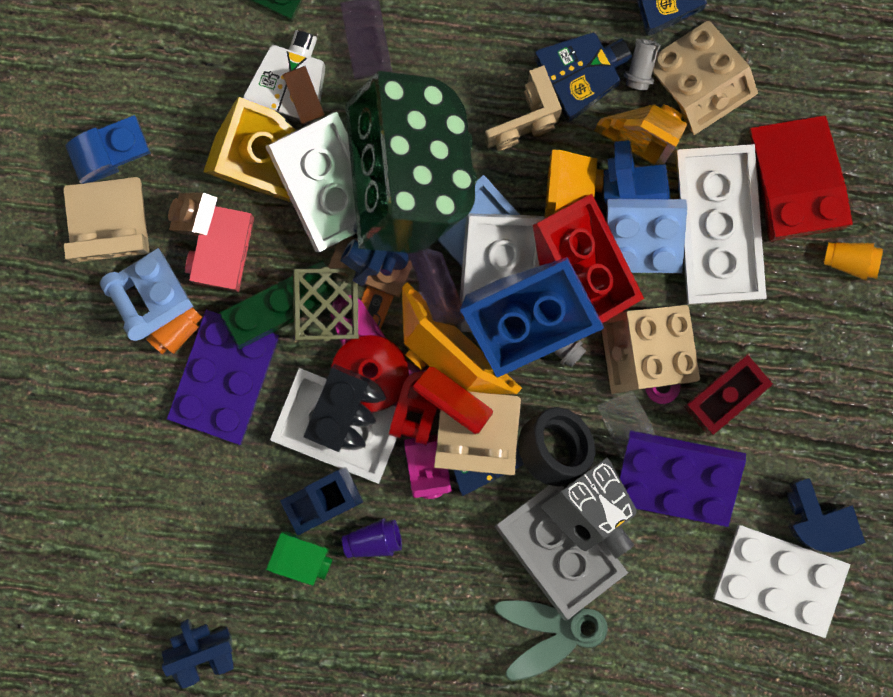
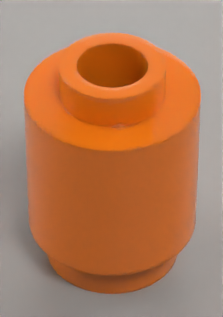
M192 307L151 333L146 340L161 354H164L167 350L175 354L199 328L197 323L203 317Z

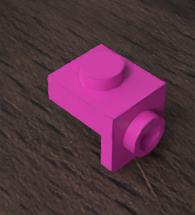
M438 434L430 435L427 446L415 443V438L405 439L404 444L413 498L435 499L445 493H450L451 485L448 469L434 468Z

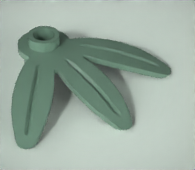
M514 600L499 601L494 605V610L498 615L515 625L538 632L556 633L555 636L531 647L510 665L505 673L506 678L510 681L523 680L540 675L565 659L577 645L583 648H593L600 645L607 636L608 625L606 619L600 612L594 609L583 608L570 619L564 621L555 608L540 603ZM587 622L594 623L596 627L595 632L590 636L582 634V626Z

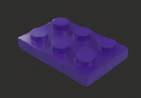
M206 310L167 420L242 445L280 336L271 333L238 350L221 320L220 314Z
M630 430L619 478L636 509L729 527L746 463V453Z

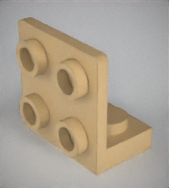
M710 21L704 22L657 53L652 73L678 103L684 121L693 135H696L758 94L750 66Z
M544 65L530 70L528 83L525 84L526 90L524 95L531 113L486 130L485 144L487 149L496 146L498 151H502L518 144V138L522 135L532 132L533 136L537 137L555 129L554 124L559 121L562 108Z
M124 178L64 187L70 243H64L66 260L72 263L150 253L140 178Z
M687 305L626 311L602 323L604 325L602 337L611 394L691 383L700 380L690 310Z
M469 392L493 410V415L480 433H476V435L440 410L434 468L515 475L520 397Z

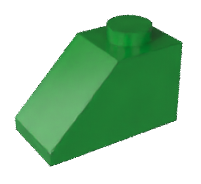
M284 531L279 536L266 570L314 586L318 578L325 581L333 558L327 556L329 547L299 535L297 536L289 531Z

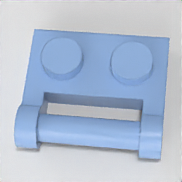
M159 248L119 273L111 272L106 274L100 281L104 294L112 298L125 322L123 328L128 338L133 341L145 338L194 307ZM134 285L150 311L143 316L138 315L125 292Z

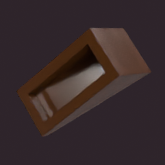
M306 66L282 74L302 124L325 116Z

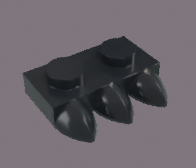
M334 364L303 437L337 452H340L341 449L359 450L365 448L366 443L362 436L350 426L366 427L376 423L372 412L361 402L378 403L384 401L386 396L383 390L373 380Z

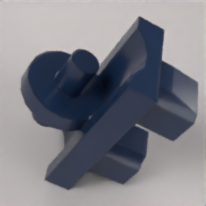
M367 209L359 215L353 231L368 239V243L365 246L353 239L345 248L340 259L341 262L356 271L352 281L363 286L368 276L377 275L379 272L385 276H390L393 270H402L407 266L409 255L402 249L403 241L399 238H393L401 215L391 210L382 217Z
M189 619L180 622L183 633L171 637L170 641L173 647L162 651L164 662L162 669L166 677L172 675L181 689L192 686L200 681L196 665L209 661L214 675L226 673L234 668L232 636L227 626L210 633L207 624L193 628Z

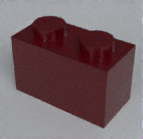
M747 354L737 360L683 407L707 436H711L768 390L773 383Z

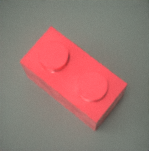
M215 206L207 236L195 235L198 236L196 250H190L188 253L185 273L190 274L189 281L197 285L239 293L254 217L251 213Z

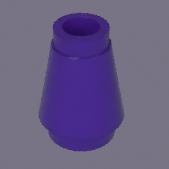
M383 518L347 535H343L342 545L347 558L393 556L395 551L402 550V539L397 522L395 520L387 521Z

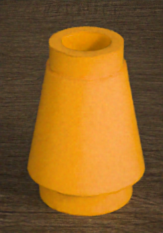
M828 242L824 265L831 266L867 281V278L877 279L883 249L874 247L875 243Z

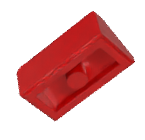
M429 367L413 386L415 392L475 435L480 433L493 415L492 408L435 367Z

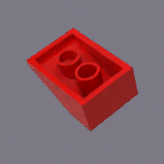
M826 115L749 129L752 145L755 144L756 170L769 242L845 230L853 225L847 188Z
M593 194L585 196L533 225L539 266L567 257L602 323L644 299Z

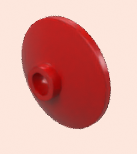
M375 335L359 336V339L348 341L338 350L332 362V366L336 364L364 376L362 370L366 365H373L377 368V375L369 379L381 387L386 399L378 403L361 402L372 413L385 410L394 405L399 399L403 383L409 376L408 364L402 351L390 340Z

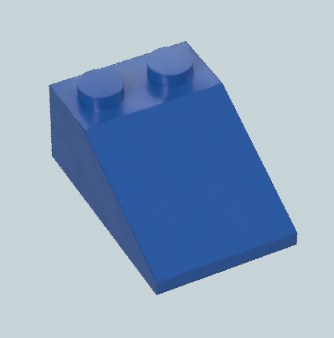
M567 257L501 278L465 296L460 308L462 315L497 378L604 328Z

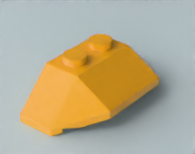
M406 282L402 287L404 344L410 350L405 356L421 371L426 366L435 367L469 392L517 395L522 387L507 374L497 378L483 351Z

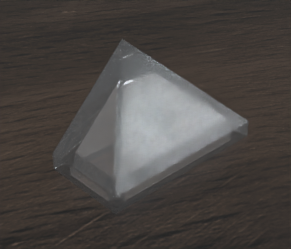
M633 391L597 406L621 461H623L630 430L655 435L652 424Z

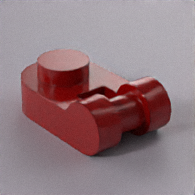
M419 371L412 373L403 383L389 435L400 438L401 435L415 438V443L427 446L438 408L414 391L413 386L424 374V372ZM408 411L423 414L421 422L416 423L406 420Z

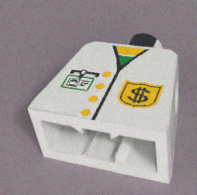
M295 30L289 50L272 45L243 99L275 110L285 119L302 124L282 74L306 66L319 102L321 101L325 64L323 61L311 57L317 37ZM315 119V120H313V121H310V122L305 123V124H302V125H305V126H306V125H308V124H310V123H312V122H314V121H316V120H318V119Z

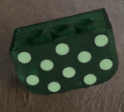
M377 71L345 104L359 249L418 253L433 245L464 219L473 208L477 175L472 166V135L468 131L465 107L456 92L447 84L431 77Z

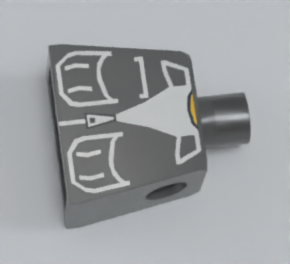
M608 457L541 505L542 509L583 551H587L603 541L616 559L634 546L621 526L636 515V508Z

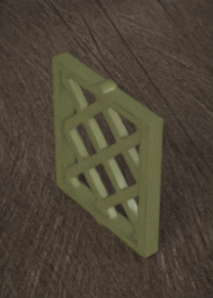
M322 267L321 269H293L294 340L329 341L330 339H359L358 284L352 281L356 271L351 268L329 269L328 267ZM345 272L348 277L339 286L329 277L332 273ZM306 273H318L321 278L311 286L303 276ZM324 281L335 289L326 300L316 291ZM299 282L308 290L301 299ZM350 282L351 298L343 291ZM338 294L349 303L340 313L330 305ZM311 295L321 303L320 307L313 314L303 305ZM325 308L335 316L327 327L317 319ZM351 308L352 326L343 318ZM300 310L308 317L301 327ZM339 321L349 330L345 335H333L330 331ZM312 322L322 330L319 335H306L303 331Z

